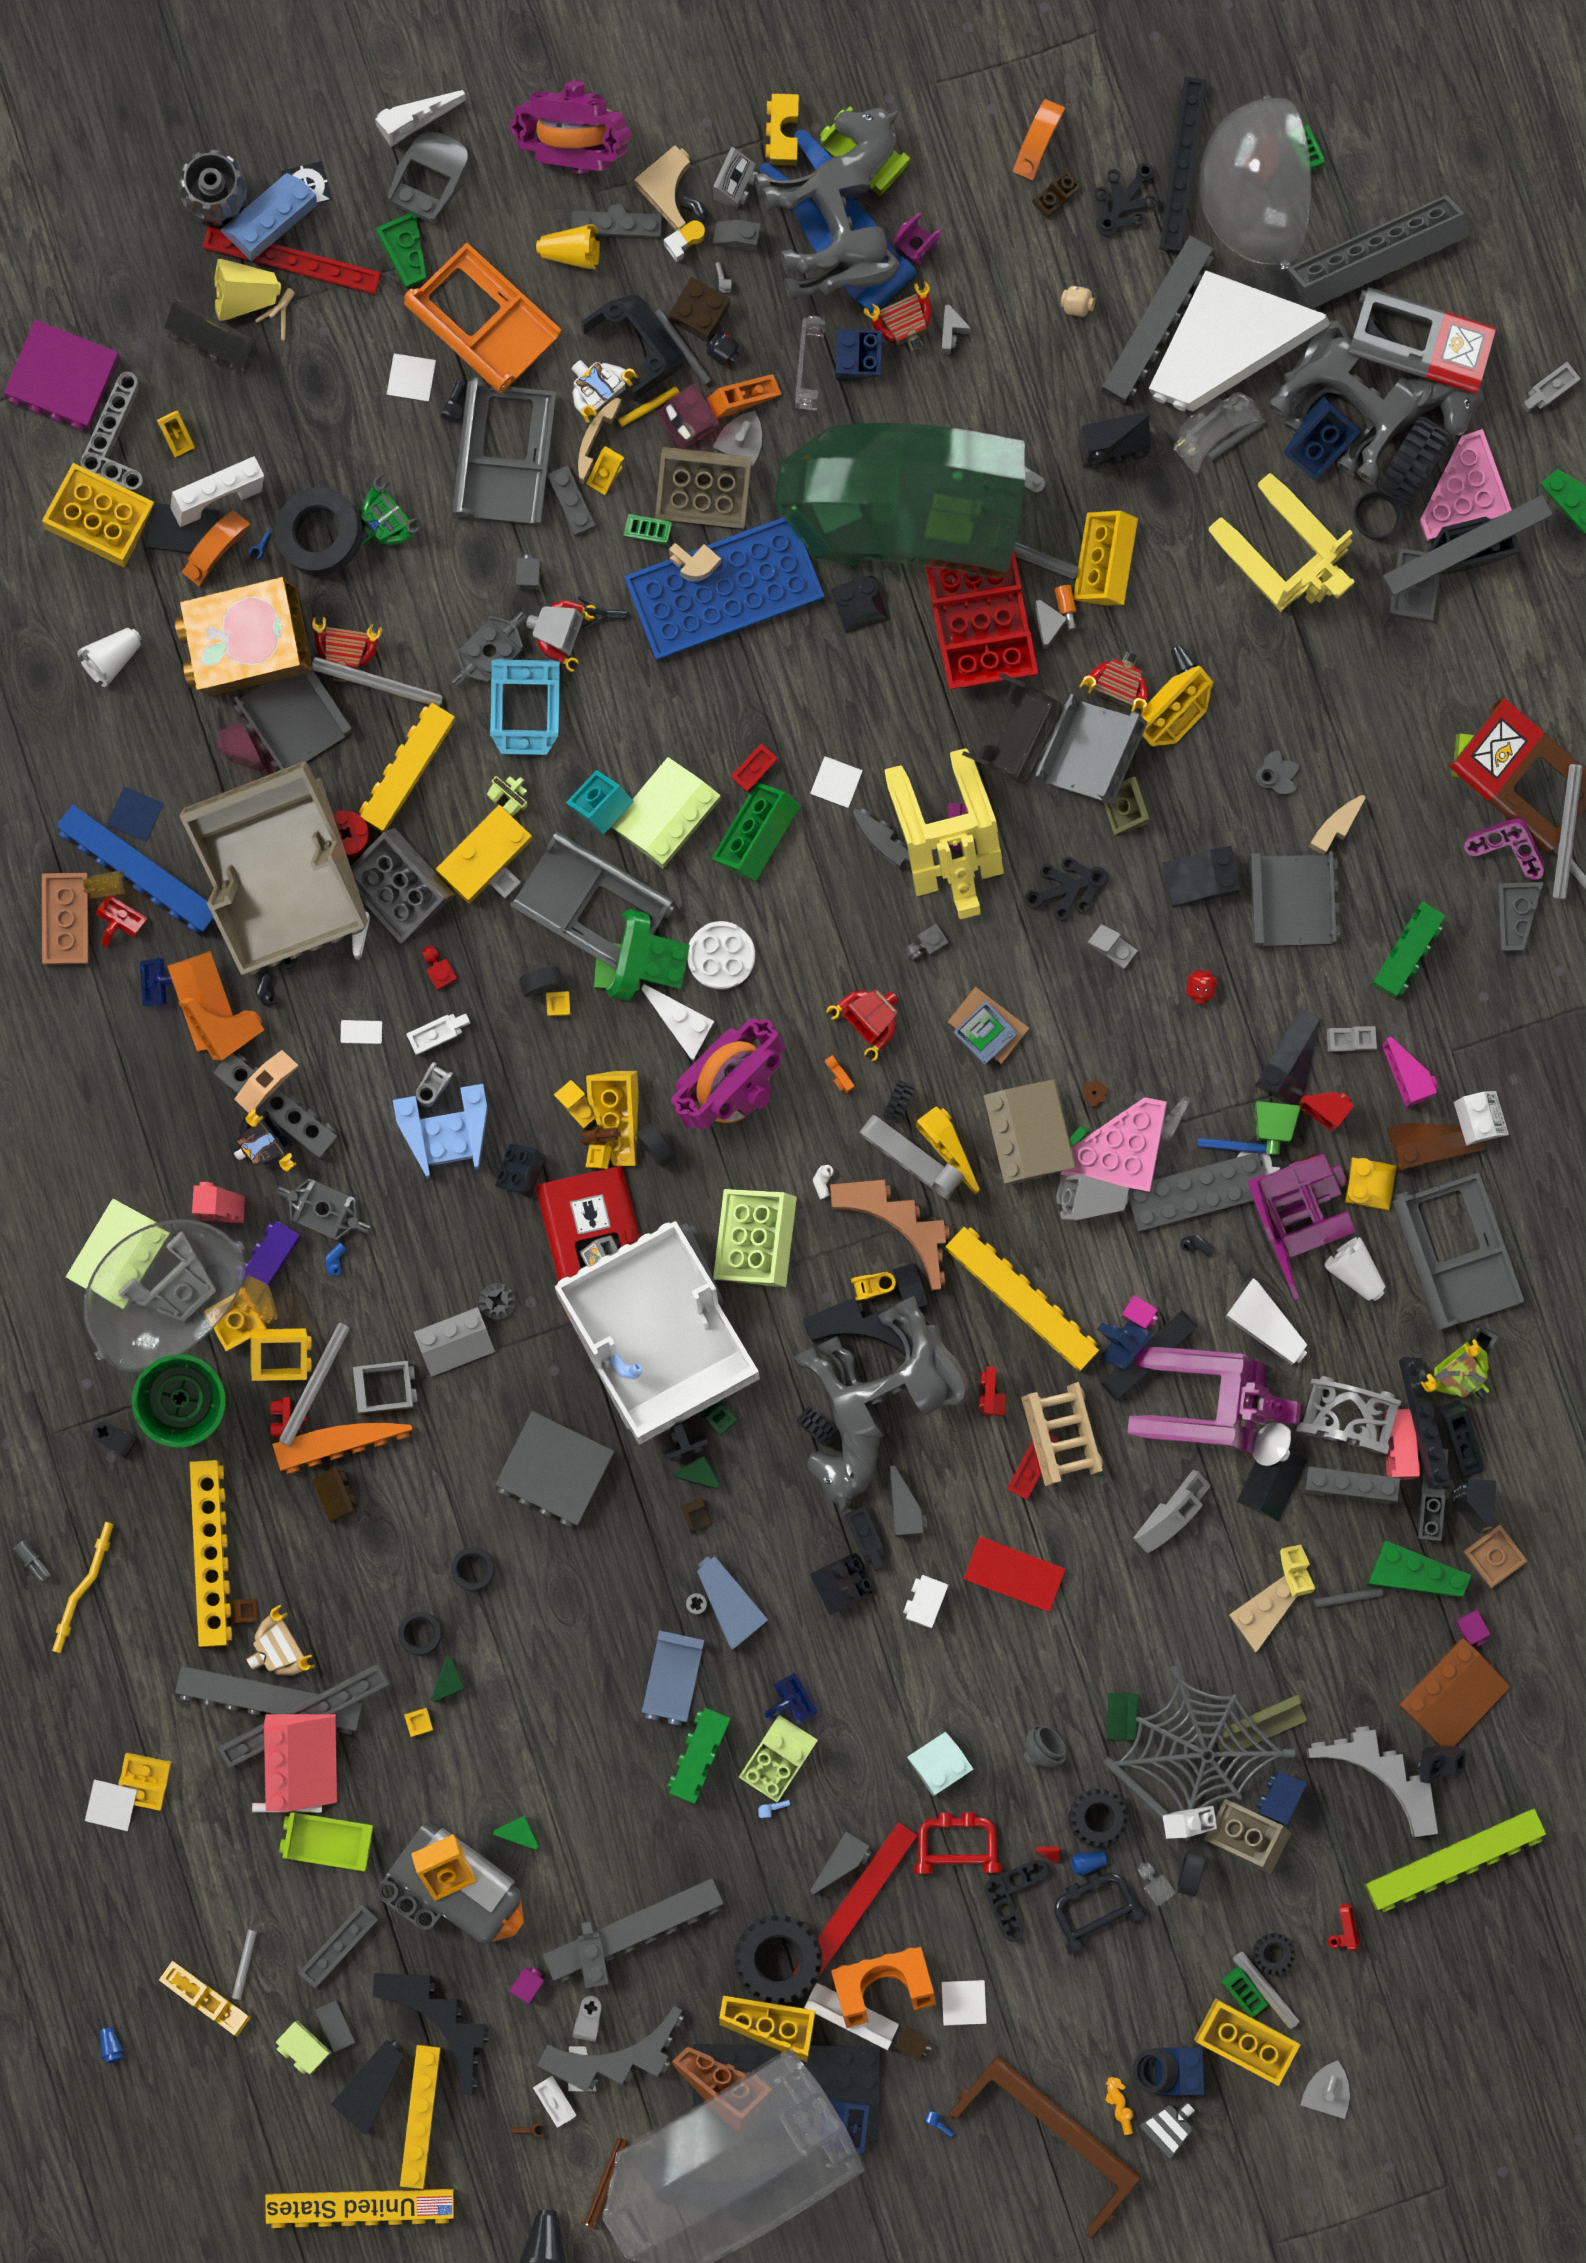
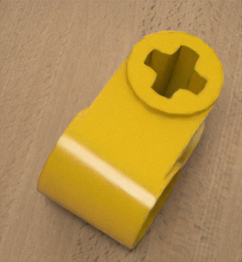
M888 1272L864 1275L851 1279V1283H854L856 1290V1302L890 1294L896 1287L894 1276ZM887 1277L891 1279L892 1285L890 1288L882 1289L879 1286L882 1278ZM862 1283L864 1284L865 1293L862 1290Z

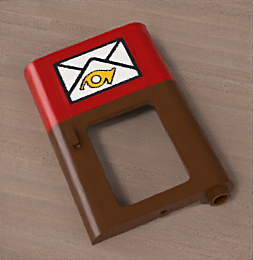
M1502 696L1491 706L1488 712L1490 714L1489 718L1448 767L1509 820L1516 818L1523 820L1534 842L1548 853L1560 842L1562 823L1559 827H1554L1515 793L1514 786L1538 756L1542 757L1567 780L1569 766L1571 764H1581ZM1585 767L1582 769L1580 785L1582 797L1578 801L1576 820L1586 809Z

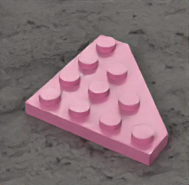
M1483 429L1461 436L1420 519L1427 542L1434 540L1442 527L1485 516L1493 520L1512 510Z
M1145 1097L1071 1147L1076 1168L1062 1171L1060 1174L1085 1175L1120 1186L1150 1192L1167 1101Z

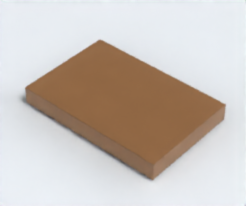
M975 987L947 1023L954 1029H957L987 1001L1018 1033L993 1057L994 1060L1002 1064L1029 1028Z

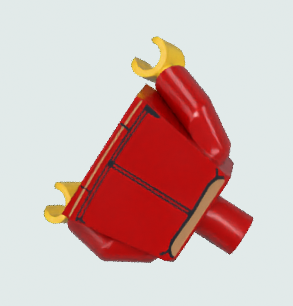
M878 990L872 992L853 991L839 1001L838 1006H829L826 1012L829 1013L831 1010L836 1009L837 1014L831 1019L837 1020L840 1018L841 1011L843 1010L842 1015L869 1045L874 1043V1046L868 1048L864 1054L866 1055L869 1050L875 1051L876 1056L871 1060L874 1061L878 1057V1051L883 1050L893 1037L896 1026L894 1017L897 1014L893 1006L898 1003V999L892 992H888L883 996Z

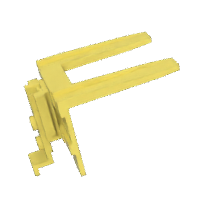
M1271 473L1258 483L1259 489L1270 504L1316 552V555L1287 582L1223 518H1219L1209 527V532L1220 547L1280 612L1285 610L1289 604L1301 597L1305 592L1307 593L1305 598L1310 604L1316 600L1320 603L1326 594L1328 596L1333 594L1336 598H1340L1354 584V580L1350 579L1342 569H1339L1337 565L1333 566L1348 552L1347 547L1352 543L1350 538L1353 532L1349 530L1337 541L1302 502Z
M966 748L950 753L953 772L968 814L925 824L910 780L903 767L900 765L885 769L888 790L908 847L916 896L938 891L936 876H942L943 879L947 878L948 883L951 884L959 919L981 913L973 878L975 877L974 871L978 870V866L980 867L982 879L1004 874L996 819L975 762ZM973 839H975V842H976L977 855H976V852H975V846H974V840H973ZM961 842L963 857L952 860L949 845L956 846L957 843ZM933 849L938 851L940 865L934 866Z

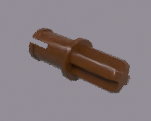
M597 1127L595 1130L582 1131L580 1137L587 1136V1138H582L580 1141L583 1145L594 1143L603 1145L606 1142L617 1141L621 1136V1132L616 1127L605 1129Z

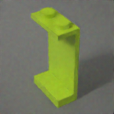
M849 107L846 111H853V108ZM835 123L831 127L827 126L820 134V146L833 157L842 156L857 146L850 138L838 132L835 128ZM894 150L892 156L870 182V189L881 197L910 165V157L904 152L902 155H899Z

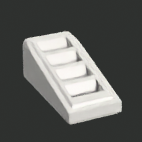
M365 912L368 921L364 930L359 934L352 935L353 954L355 959L358 960L362 957L369 926L370 915L368 912Z

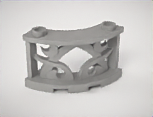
M1321 1376L1320 1379L1311 1380V1384L1314 1385L1303 1423L1299 1422L1296 1429L1297 1432L1331 1441L1339 1440L1346 1442L1349 1440L1348 1445L1374 1453H1388L1390 1446L1388 1441L1398 1406L1401 1405L1400 1400L1394 1399V1394L1382 1391L1381 1394L1334 1382V1379ZM1325 1390L1330 1391V1395L1327 1398L1323 1397ZM1337 1391L1345 1392L1337 1396ZM1360 1396L1369 1398L1370 1400L1366 1404ZM1352 1399L1359 1407L1364 1419L1353 1420L1342 1431L1340 1420L1332 1410L1341 1403ZM1322 1400L1326 1403L1324 1407L1321 1406ZM1377 1404L1389 1406L1385 1421L1374 1420L1373 1416L1383 1414V1411H1376L1375 1406ZM1327 1415H1330L1334 1420L1331 1426H1327V1422L1330 1420L1326 1417ZM1366 1424L1367 1428L1360 1426L1362 1428L1360 1434L1355 1433L1356 1426ZM1376 1426H1383L1378 1441Z

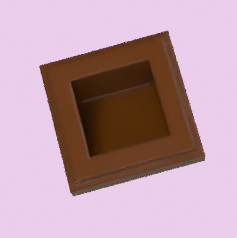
M240 1599L228 1602L231 1606L230 1624L258 1622L256 1599Z

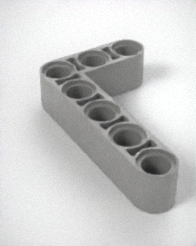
M124 372L120 374L82 456L81 466L139 494L144 489V481L141 474L136 470L108 459L140 388L135 374ZM127 380L134 382L133 387L129 389L124 388L123 384ZM116 401H124V407L120 409L114 407ZM110 420L116 422L115 427L112 429L104 427L106 422ZM99 441L107 442L106 447L103 449H97L95 446ZM90 461H96V462H98V465H97L96 468H94V469H88V468H86L88 462H90ZM112 469L118 471V475L115 478L107 477V473ZM132 478L139 480L135 487L127 485L128 481Z
M875 1115L869 1118L859 1132L863 1138L947 1200L962 1182L964 1175L950 1164H947L945 1167Z

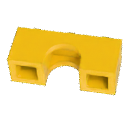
M772 94V101H767V115H771V123L766 125V136H771L770 144H766V158H770V165L797 166V138L784 136L780 129L786 123H798L799 95Z

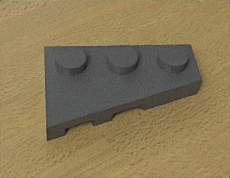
M1543 882L1498 883L1500 952L1524 950Z

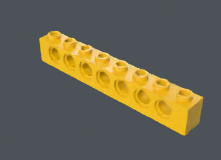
M218 1460L190 1462L199 1647L228 1646V1640H232L231 1626L227 1627V1617H231L230 1603L226 1604V1594H230L229 1580L225 1581V1571H229L228 1557H224L223 1549L227 1548V1534H223L222 1525H226V1512L221 1509V1502H225V1489H220V1479H224L223 1465L219 1466ZM208 1478L212 1479L214 1487L210 1491H204L202 1489V1482ZM211 1501L215 1504V1510L211 1514H206L203 1511V1505ZM209 1524H213L216 1527V1533L212 1537H207L204 1534V1529ZM210 1547H214L217 1550V1557L213 1560H208L205 1556L206 1550ZM212 1570L217 1571L219 1575L218 1580L214 1583H209L206 1579L207 1573ZM216 1593L219 1595L220 1601L216 1606L208 1604L207 1599L210 1594ZM214 1616L219 1617L221 1620V1625L217 1629L209 1627V1620Z

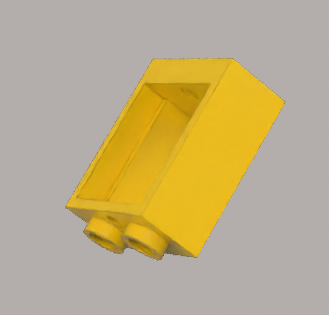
M306 1329L251 1330V1380H307V1372H311V1358H307V1350H311V1336H307ZM300 1342V1368L261 1369V1343Z

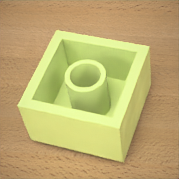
M295 2021L276 2041L279 2045L277 2050L285 2058L291 2056L296 2061L294 2066L303 2074L306 2072L312 2074L332 2053L299 2021Z

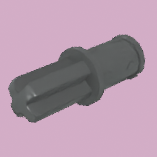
M25 1540L13 1548L25 1563L24 1567L29 1568L40 1583L46 1582L51 1577L49 1571L39 1560L40 1556L32 1551Z

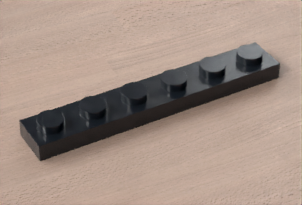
M1403 1357L1399 1360V1365L1428 1488L1448 1489L1452 1485L1430 1392H1427L1421 1382H1427L1422 1358Z

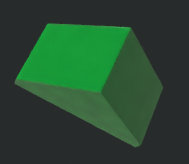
M525 1816L494 1830L493 1835L535 1850L539 1846Z

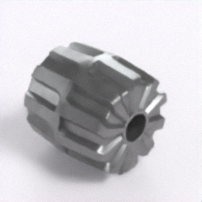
M210 150V153L205 154L198 152L192 155L193 160L189 164H184L181 169V180L179 182L181 200L187 211L193 214L198 222L204 224L206 221H210L214 226H223L224 220L234 219L239 214L240 208L245 206L247 198L245 176L237 162L230 155L224 157L220 154L219 150Z

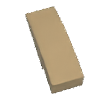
M1361 795L1338 809L1318 830L1308 847L1325 855L1335 836L1343 840L1366 797Z

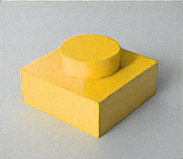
M569 991L546 993L547 1016L570 1015Z
M589 1145L586 1167L591 1169H608L611 1147L606 1145Z
M427 1708L404 1715L411 1737L433 1731Z

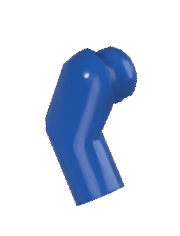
M340 1242L325 1257L326 1271L330 1276L336 1277L341 1273L339 1258L347 1249Z

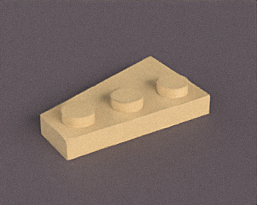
M1283 1576L1229 1614V1616L1256 1653L1297 1596L1292 1597L1286 1578Z

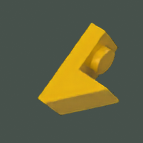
M605 446L586 484L606 495L622 470L621 464L624 457Z
M572 1080L554 1094L557 1100L583 1129L596 1119L594 1110L590 1106L585 1093Z

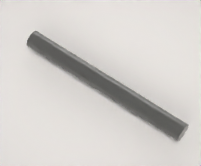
M662 309L654 312L658 321L682 351L684 357L706 386L711 383L712 379Z

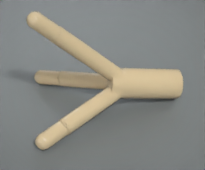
M289 288L275 307L255 320L256 323H259L268 316L273 318L281 310L282 341L285 340L286 307L295 295V292Z

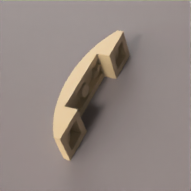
M619 398L612 400L597 414L598 417L593 419L585 433L578 460L581 484L585 483L593 466V459L587 456L603 422L613 424L621 407V399Z

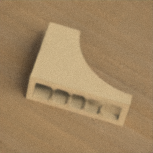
M676 145L635 178V186L675 231L686 225V222L678 212L675 203V192L681 177L690 168V156L683 148L679 150Z

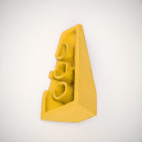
M936 1106L917 1120L915 1127L947 1164H950L964 1175L962 1181L976 1195L980 1189L953 1125L949 1121L951 1116L944 1108L940 1110Z

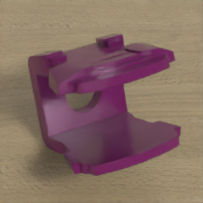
M921 213L916 214L908 222L903 223L894 239V246L917 266L925 260L924 257L932 248H936L941 234V229L939 228L932 235H929L918 225ZM914 238L920 239L923 244L917 250L910 246V241Z

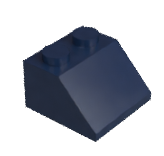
M1280 1771L1276 1775L1272 1774L1266 1785L1269 1787L1266 1796L1262 1795L1256 1807L1259 1808L1258 1814L1283 1826L1287 1825L1307 1783Z
M1202 2047L1154 2048L1170 2052L1178 2066V2076L1174 2086L1164 2093H1155V2095L1204 2094ZM1154 2057L1155 2085H1158L1163 2076V2068L1161 2062Z

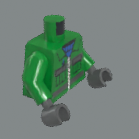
M380 475L374 479V486L367 494L361 508L362 515L360 517L365 525L362 543L365 544L374 537L380 545L384 543L386 545L403 544L415 532L423 531L424 527L419 526L416 528L415 524L419 519L409 520L388 492L382 490L390 486V481H386L382 485L380 480L383 475Z

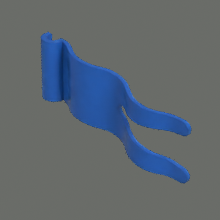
M798 130L795 133L794 138H797L798 146L815 170L832 158L805 130ZM763 163L760 166L759 172L765 173L770 178L789 180L769 163ZM809 198L792 209L805 236L816 252L824 250L832 243V237L824 218ZM855 198L846 200L847 208L844 210L846 216L851 218L853 230L851 231L877 226L860 207ZM887 238V249L899 262V269L894 277L879 286H844L852 299L858 305L861 304L864 308L868 309L870 314L874 311L872 303L881 310L918 274L908 260L897 254Z

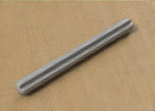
M317 657L313 659L311 665L312 670L428 705L433 703L439 707L442 702V695Z
M1571 764L1568 772L1553 897L1558 899H1565L1567 895L1583 769L1581 765Z
M342 1323L337 1325L280 1437L282 1444L286 1446L292 1444L349 1332L348 1326Z

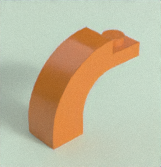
M1047 99L1043 101L1026 135L1012 172L1030 180L1035 178L1043 155L1059 125L1065 107Z
M234 510L229 512L198 543L190 554L189 562L182 573L196 585L201 586L222 555L242 539L251 524Z

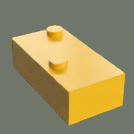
M498 805L436 868V872L470 904L489 885V882L504 866L507 867L532 842V835Z
M1216 1998L1194 2038L1202 2046L1277 2086L1280 2085L1300 2047L1297 2041Z

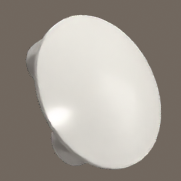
M1278 1422L1264 1426L1256 1436L1253 1450L1254 1459L1264 1466H1270L1288 1459L1291 1430Z

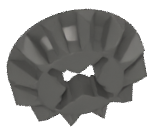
M494 1283L488 1285L480 1294L479 1306L483 1314L488 1318L494 1320L504 1319L515 1308V1295L505 1284ZM500 1292H502L501 1301L504 1302L506 1306L497 1305V1307H495L494 1310H492L493 1301H491V1299L488 1297L496 1298L500 1294Z

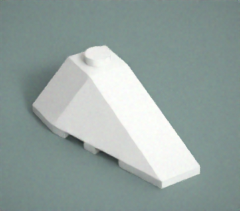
M461 90L393 107L390 110L385 109L377 115L375 119L376 126L390 147L466 101L465 93Z

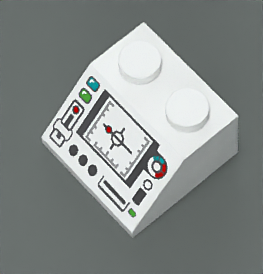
M1496 1091L1464 1096L1454 1102L1466 1145L1509 1135Z

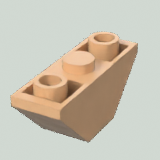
M281 1050L266 1061L248 1079L235 1097V1101L248 1113L253 1109L257 1110L299 1065Z

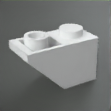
M1213 1806L1163 1815L1166 1839L1186 1838L1217 1829Z

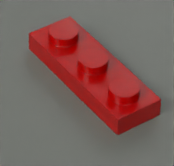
M1049 1434L1051 1442H1058V1438ZM1033 1440L1006 1489L1025 1500L1028 1499L1041 1474Z

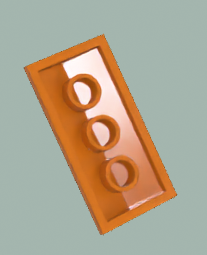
M211 951L167 966L179 1001L184 998H195L204 1010L220 1018L233 1016ZM184 1013L196 1050H205V1045Z

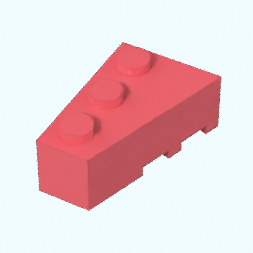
M200 1182V1186H194L192 1214L198 1221L244 1222L245 1196L215 1187L214 1183Z
M1398 1409L1388 1441L1390 1446L1386 1454L1387 1477L1400 1478V1480L1416 1479L1420 1476L1419 1445L1410 1409ZM1388 1410L1384 1411V1421Z

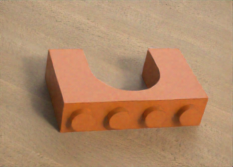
M921 1947L908 1948L902 1952L885 1954L879 1958L862 1960L856 1964L843 1965L831 1970L846 2028L869 2023L863 1994L870 1983L880 1978H895L904 1983L908 1989L914 2011L936 2005L934 1991Z

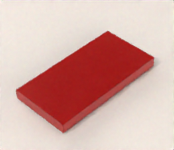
M979 1536L963 1580L1050 1612L1065 1568Z

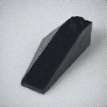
M1302 1008L1299 1009L1255 1086L1288 1105H1297L1307 1086L1320 1022L1318 1017Z

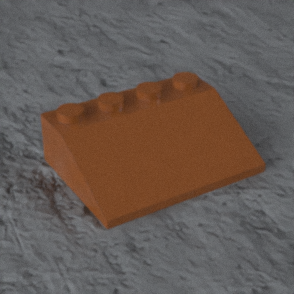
M1461 1638L1397 1706L1439 1746L1454 1747L1510 1686L1480 1653L1464 1638Z

